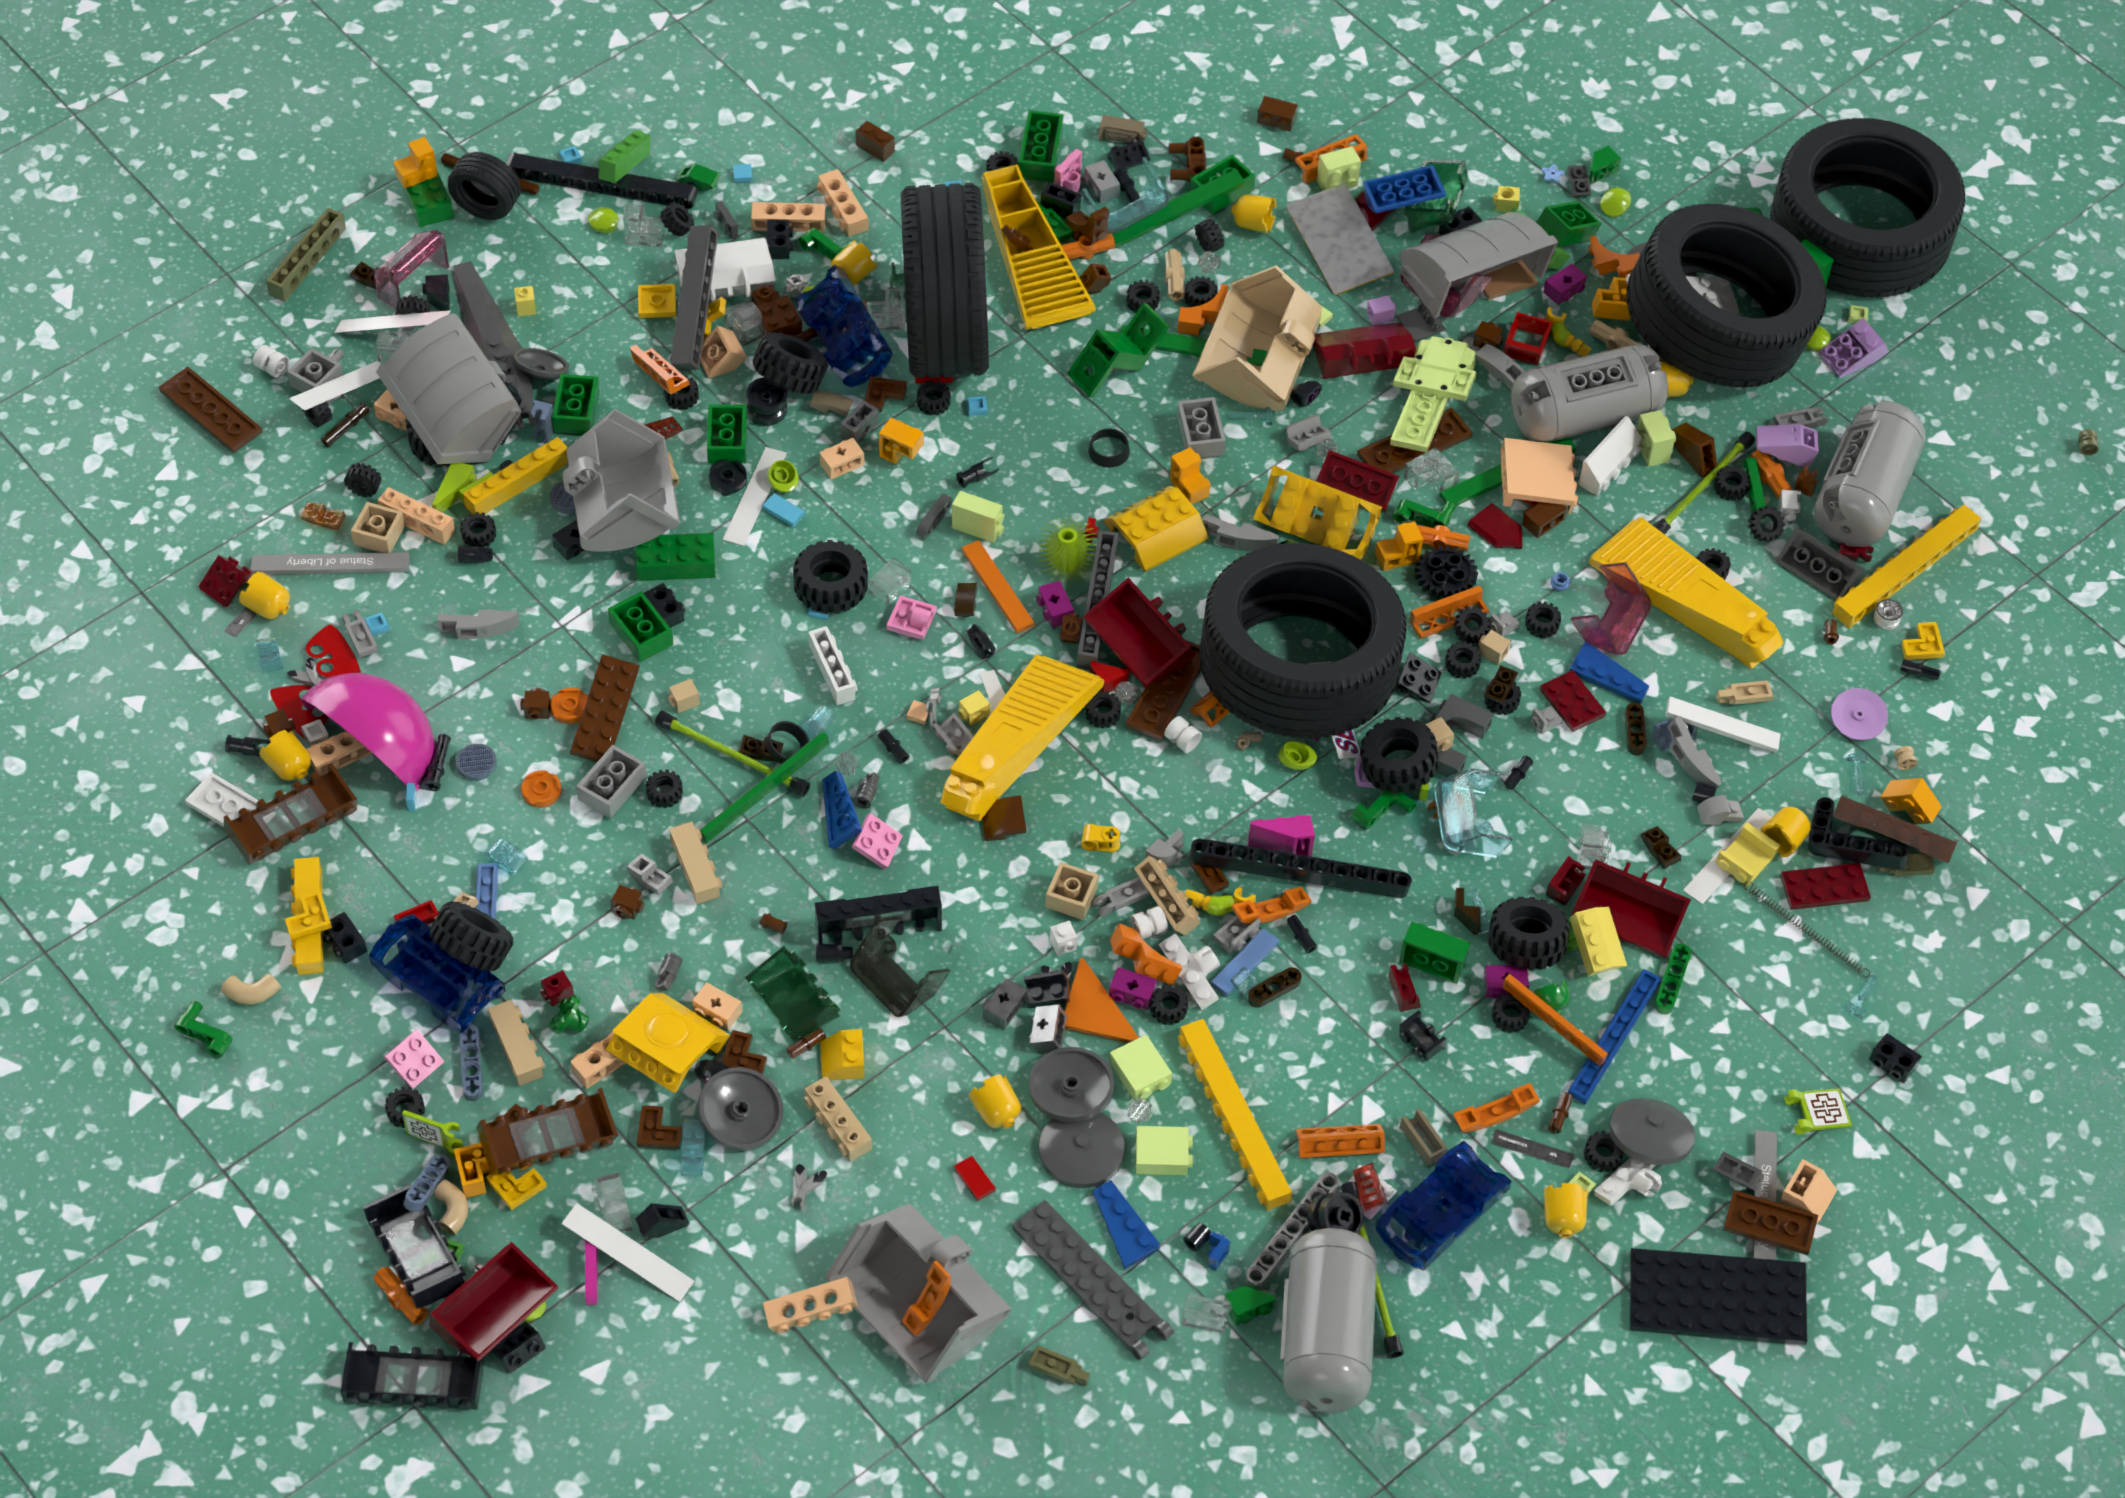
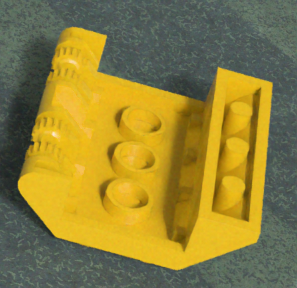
M1168 486L1156 492L1155 496H1148L1146 499H1142L1124 508V512H1117L1104 519L1106 526L1111 532H1115L1116 527L1135 549L1134 560L1144 572L1209 540L1199 512L1179 488L1174 486Z

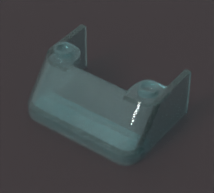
M1146 157L1142 158L1141 170L1150 184L1143 187L1141 191L1142 198L1113 213L1109 212L1108 233H1118L1169 204V194ZM1086 188L1083 189L1082 202L1089 214L1099 210Z
M1471 768L1442 778L1436 783L1434 791L1442 841L1448 849L1498 858L1513 841L1512 837L1494 834L1491 823L1477 817L1473 793L1487 794L1502 777L1501 773Z

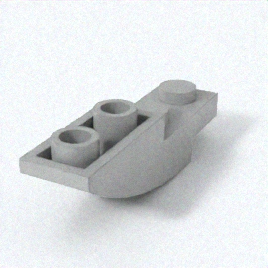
M1486 344L1475 353V358L1498 382L1502 380L1510 390H1512L1513 383L1518 376L1525 372L1509 356L1489 344Z
M1207 514L1203 518L1207 534L1216 537V544L1228 548L1254 551L1279 543L1278 535L1260 529L1255 525L1244 522L1242 527H1238L1235 524Z
M478 610V616L438 614L437 618L439 632L457 633L458 639L491 637L515 629L520 624L518 611Z
M1682 717L1674 718L1667 726L1673 738V742L1669 745L1673 755L1695 782L1716 788L1717 790L1722 783L1719 774L1716 773L1712 765L1711 757L1707 755L1705 749L1697 750V745L1692 740L1688 732V726Z

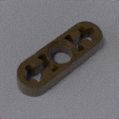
M1633 702L1628 704L1625 710L1627 749L1633 755H1641L1644 753L1647 744L1644 709L1639 703ZM1632 711H1635L1637 714L1636 719H1633ZM1638 726L1641 731L1634 732L1630 727ZM1635 739H1638V746L1640 747H1636L1634 744Z
M1290 967L1249 990V1004L1255 1008H1260L1297 988L1301 983V972L1297 968ZM1288 976H1291L1292 978H1293V977H1296V979H1295V980H1293V979H1289V980H1288ZM1271 984H1277L1280 986L1281 989L1278 991H1272L1269 988V986ZM1254 995L1261 996V999L1254 998Z

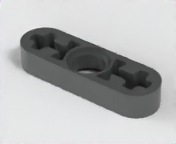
M943 493L920 522L916 535L924 539L930 536L949 511L953 502L952 497Z

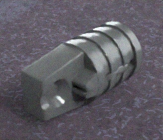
M875 772L867 774L859 785L854 797V803L858 807L869 808L872 804L879 781V776Z
M674 953L665 954L655 984V988L659 991H667L673 984L683 962L680 956Z

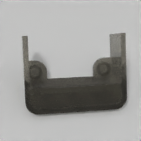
M899 918L877 919L852 957L850 969L894 1016L904 1017L936 994L950 973V970L947 968L928 971L925 977L917 984L892 959L896 953L897 945L890 936V933L899 921Z

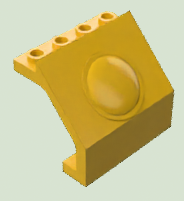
M650 993L612 1030L614 1034L605 1050L666 1089L676 1093L690 1067L708 1049L721 1053L730 1034L664 993Z

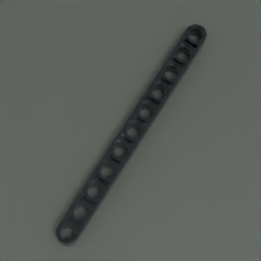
M518 153L509 154L506 160V164L520 179L667 206L672 202H678L685 209H691L694 206L698 195L696 187L683 183L628 173L616 183L599 179V168Z
M1202 838L1195 839L1192 842L1189 853L1190 861L1196 865L1395 898L1406 897L1412 883L1411 876L1401 871Z

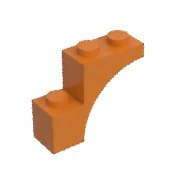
M1597 236L1589 237L1591 245H1588L1590 256L1594 255L1595 257L1591 260L1594 270L1598 269L1599 276L1615 271L1618 272L1619 277L1623 276V278L1631 274L1640 257V253H1614L1603 247Z
M1221 284L1217 295L1203 305L1187 308L1180 307L1177 333L1199 336L1200 329H1204L1205 323L1214 324L1228 293L1229 285Z
M1118 924L1110 938L1113 952L1132 959L1136 973L1173 985L1182 970L1181 964L1165 958L1152 949L1141 938L1136 929Z

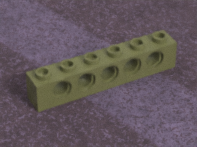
M330 208L325 210L266 280L270 296L286 302L346 230L344 214Z

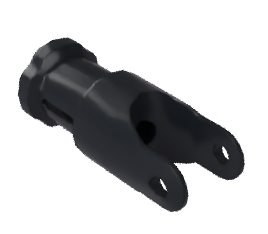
M990 457L970 466L964 472L956 473V478L962 488H966L968 484L974 481L978 482L995 474L1000 468L992 472H987L984 469L983 464L993 459V457Z
M227 735L225 752L234 751L242 752L243 755L260 756V752L254 750L255 747L262 743L270 744L271 741L252 737L235 738L232 735Z

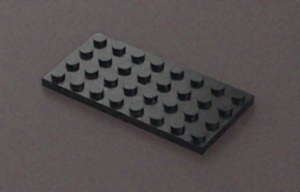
M1631 1248L1629 1331L1806 1345V1262Z

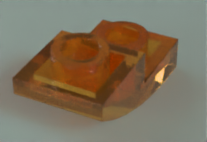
M307 502L300 514V518L304 521L334 530H339L346 517L343 510L327 509L323 503Z

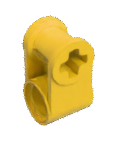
M1087 824L1083 828L1081 847L1087 851L1114 853L1120 849V831L1113 826Z

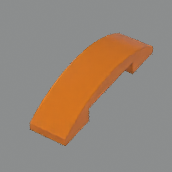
M1300 886L1285 890L1283 896L1255 904H1252L1250 900L1232 904V909L1243 923L1252 924L1256 919H1259L1261 923H1266L1289 916L1305 908L1312 901L1303 887Z
M1528 1083L1511 1090L1510 1095L1475 1109L1473 1106L1453 1113V1116L1462 1133L1472 1132L1507 1121L1539 1103L1540 1099L1532 1084Z
M937 1260L933 1262L925 1276L928 1282L916 1304L909 1306L902 1319L903 1324L915 1337L934 1318L943 1304L951 1285V1276Z

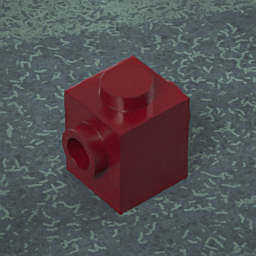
M563 970L541 980L542 989L539 992L544 1001L548 1000L551 1007L559 1004L564 997L569 999L574 995L573 985Z

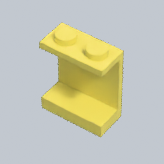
M1747 822L1734 842L1725 851L1721 850L1715 863L1722 870L1733 875L1736 880L1749 886L1774 859L1780 845Z

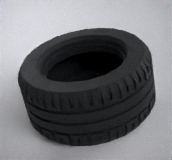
M471 152L463 155L453 168L447 182L449 193L454 201L471 215L484 220H499L506 217L521 193L520 182L515 172L499 158L484 152Z

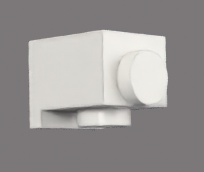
M1781 491L1778 507L1782 513L1781 516H1784V520L1794 521L1796 513H1800L1801 503L1799 499L1801 491Z

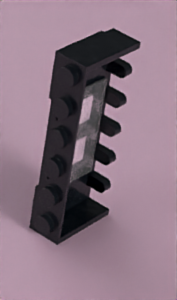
M938 886L909 889L907 892L850 900L845 898L814 903L816 934L819 944L823 943L822 933L833 932L836 943H842V931L854 929L855 939L861 941L863 939L862 928L874 926L876 937L881 938L884 935L883 925L895 924L896 933L902 935L904 933L903 922L915 921L916 930L923 932L925 929L924 919L935 918L937 930L942 931V902Z
M410 1184L362 1207L379 1244L413 1304L418 1309L454 1293L465 1283L463 1277L466 1276V1273L461 1264H456L457 1257L453 1249L448 1250L449 1244L445 1235L438 1233L440 1228L437 1221L430 1219L432 1214L428 1206L425 1205L422 1210L417 1212L405 1208L404 1200L406 1193L411 1188Z
M349 1342L340 1392L343 1402L350 1404L369 1403L380 1405L381 1403H387L397 1407L413 1405L418 1408L436 1406L439 1409L478 1410L485 1358L483 1357L477 1361L472 1357H467L460 1350L456 1351V1356L444 1355L443 1350L440 1348L434 1349V1354H422L419 1347H413L411 1353H400L397 1346H390L389 1352L377 1351V1347L373 1344L367 1345V1351L355 1350L354 1343Z

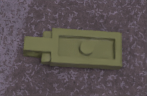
M1924 853L1909 854L1908 865L1901 870L1876 866L1877 872L1889 871V874H1893V876L1931 875L1935 871L1932 856Z
M1039 1345L1036 1346L1028 1362L1029 1368L1065 1383L1074 1385L1076 1382L1087 1386L1090 1380V1373L1081 1370L1082 1366L1077 1364V1361Z

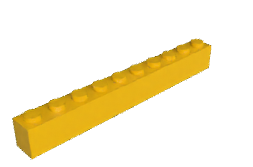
M1965 504L1959 509L1955 508L1946 519L1942 518L1934 528H1929L1921 538L1917 537L1908 548L1904 547L1895 558L1891 557L1882 568L1878 567L1873 572V575L1869 578L1865 577L1860 582V585L1856 588L1852 587L1847 592V595L1843 598L1839 597L1834 602L1835 607L1832 615L1845 626L1851 628L1873 611L1878 602L1890 598L1978 529L1981 517Z
M1204 1019L1181 1026L1178 1042L1182 1048H1185L1187 1060L1190 1065L1193 1064L1197 1080L1199 1082L1202 1081L1205 1096L1207 1099H1211L1214 1114L1220 1117L1223 1132L1225 1134L1228 1133L1230 1145L1234 1152L1237 1151L1239 1163L1242 1169H1246L1250 1185L1252 1187L1255 1186L1259 1203L1261 1205L1264 1204L1267 1211L1290 1203L1292 1191Z

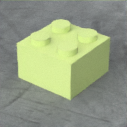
M1353 146L1319 155L1317 182L1322 191L1345 183L1348 189L1358 186L1361 160Z
M1661 410L1640 414L1636 430L1642 438L1640 447H1642L1641 453L1648 467L1669 462L1673 453L1676 435L1674 431H1671L1667 417H1664Z

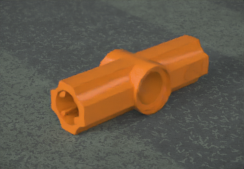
M1108 233L1107 237L1093 244L1083 235L1079 238V241L1061 246L1069 260L1078 257L1091 259L1094 253L1114 249L1115 243L1112 233Z
M1759 450L1752 453L1751 457H1755L1761 481L1770 486L1777 499H1779L1782 490L1793 491L1784 477V470L1780 463H1775L1770 454H1764Z
M1417 525L1424 544H1429L1436 550H1439V545L1443 549H1446L1447 545L1450 546V549H1454L1456 546L1457 550L1467 552L1470 535L1451 532L1448 527L1438 525L1434 528Z
M389 1266L379 1269L373 1279L386 1294L390 1304L396 1310H400L413 1326L424 1322L429 1315L428 1310L424 1306L416 1309L400 1279Z

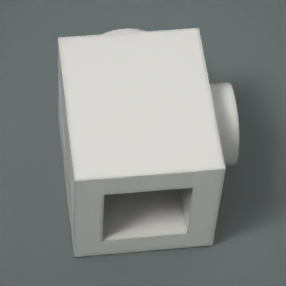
M1070 921L1050 927V942L1057 956L1077 950V935Z

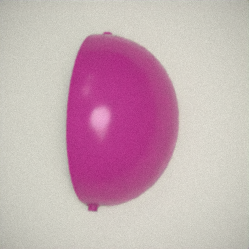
M345 673L319 682L300 699L307 710H312L316 707L349 732L379 758L405 786L407 783H415L416 791L420 788L419 784L427 776V766L432 762L435 740L426 714L415 699L404 689L387 679L375 675Z

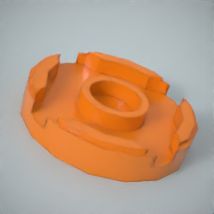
M578 688L561 689L551 698V714L561 723L580 722L588 696Z
M545 770L534 771L528 774L521 784V793L525 802L539 808L554 804L560 798L562 792L561 782L557 775L548 773Z

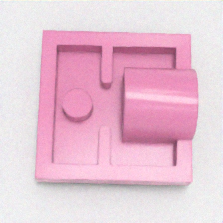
M1075 149L1071 154L1067 155L1061 164L1056 166L1054 170V184L1079 192L1082 151Z
M900 595L887 623V630L924 640L937 612V606Z
M870 813L866 816L861 826L862 832L857 835L851 848L884 870L888 868L903 835Z
M418 1029L413 1031L384 1056L385 1060L400 1078L412 1089L444 1062Z

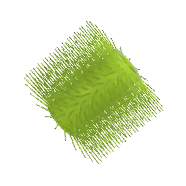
M1071 521L1069 522V528L1068 523L1067 528L1066 524L1064 526L1060 524V527L1057 526L1060 531L1054 529L1057 532L1056 534L1048 529L1046 531L1053 535L1040 534L1050 537L1049 539H1038L1049 542L1039 544V546L1049 547L1043 550L1049 553L1038 555L1049 558L1038 561H1049L1050 563L1046 565H1054L1051 568L1057 567L1055 570L1059 574L1061 572L1062 576V573H1064V578L1066 577L1065 572H1067V578L1068 572L1069 576L1071 574L1075 576V573L1080 575L1075 568L1081 571L1078 567L1085 568L1082 565H1090L1081 559L1091 561V559L1086 557L1095 556V554L1086 553L1090 550H1096L1089 549L1087 546L1097 545L1087 543L1086 541L1093 539L1084 537L1092 534L1081 535L1088 530L1086 529L1078 533L1084 527L1082 526L1075 531L1076 528L1073 530V527L1070 526Z

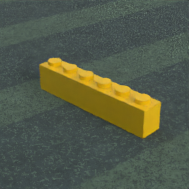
M556 437L464 492L466 509L473 515H475V512L486 514L568 465L566 452L568 447L559 437Z
M319 857L294 859V867H291L292 880L294 879V884L291 885L292 897H295V902H291V911L295 916L305 913L300 896L319 890L322 895V866ZM323 931L292 940V949L295 950V955H292V966L297 968L298 975L324 973Z

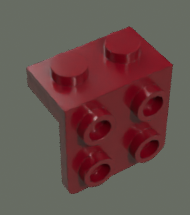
M218 555L201 581L199 589L221 605L228 607L244 582L247 583L253 571L246 566H239V561L232 556L226 558Z

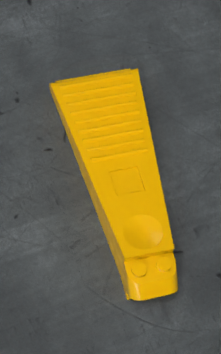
M1018 165L983 173L981 180L988 204L987 210L1025 330L1052 325L1096 312L1092 299L1024 181ZM1005 225L1012 229L1015 227L1022 235L1026 234L1032 241L1030 244L1034 250L1024 252L1009 242L1001 229Z
M1642 517L1632 520L1593 553L1589 559V564L1733 655L1750 669H1753L1758 663L1770 657L1784 643L1776 625L1766 618L1768 613Z
M1036 654L951 766V775L945 782L940 802L946 805L945 808L981 821L993 803L1001 797L1103 687L1104 679L1049 657Z

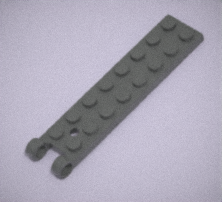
M1046 1200L1042 1201L1012 1225V1229L1131 1351L1136 1359L1141 1361L1150 1353L1146 1344L1139 1339L1152 1329L1164 1341L1174 1334L1171 1325L1167 1321L1162 1320ZM1131 1314L1134 1316V1319L1127 1320L1126 1316Z

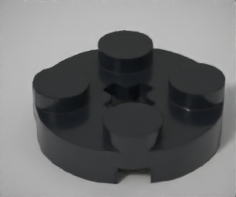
M720 460L710 468V486L723 496L736 493L747 484L746 468L735 460L734 462ZM724 475H727V476H731V475H732V477L729 478V479H726V478L724 477Z

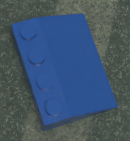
M1433 165L1363 181L1365 201L1368 208L1374 213L1446 197V192Z

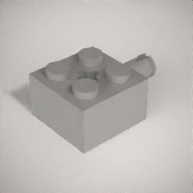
M310 348L287 371L290 386L303 393L343 376L341 364L338 363L344 357L343 351L340 349L338 351V348H335L327 357Z

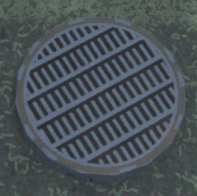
M563 481L557 483L550 492L551 504L560 513L572 514L575 511L573 496L565 491Z
M484 744L467 745L460 750L456 757L458 772L469 780L478 781L485 779L496 769L497 759L495 753L489 746Z

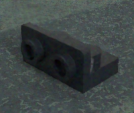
M1132 140L1122 147L1120 145L1114 146L1107 155L1108 159H1112L1115 169L1120 167L1128 169L1151 160L1143 140L1138 142L1137 140Z
M1054 970L1043 974L1035 973L1024 977V982L1027 986V1005L1029 1009L1070 1002L1069 979L1063 970Z
M525 1321L511 1331L491 1351L504 1363L507 1371L512 1373L545 1350L546 1346L539 1332Z

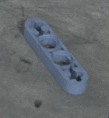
M468 1024L463 1026L459 1033L462 1084L465 1098L469 1101H477L483 1095L480 1036L478 1028ZM469 1032H472V1043H468L467 1035ZM468 1050H475L477 1052L473 1057L465 1056ZM470 1068L478 1070L473 1076L466 1074V1071ZM471 1083L475 1084V1093H471Z
M437 1154L429 1160L406 1193L404 1200L406 1209L413 1212L423 1209L448 1172L450 1166V1159L448 1157ZM426 1175H431V1176H434V1177H436V1178H429V1177L426 1176ZM418 1187H423L427 1190H421Z

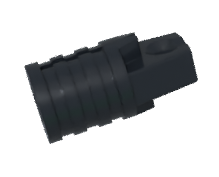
M458 546V563H479L493 560V549Z
M972 625L967 631L972 645L982 659L991 657L996 651L995 646L980 626Z
M816 943V962H842V959L853 958V947L842 946V943Z

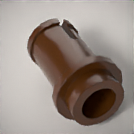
M1829 619L1824 622L1825 634L1823 639L1830 645L1837 643L1839 640L1837 622L1834 619H1831L1832 625H1830Z
M764 913L760 920V925L764 929L769 928L784 934L788 922L773 917L771 913Z

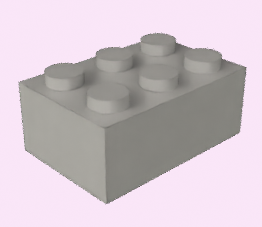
M1215 397L1178 401L1177 419L1184 448L1191 447L1201 458L1224 455L1226 440Z
M612 745L576 786L578 800L611 819L647 777L646 764Z

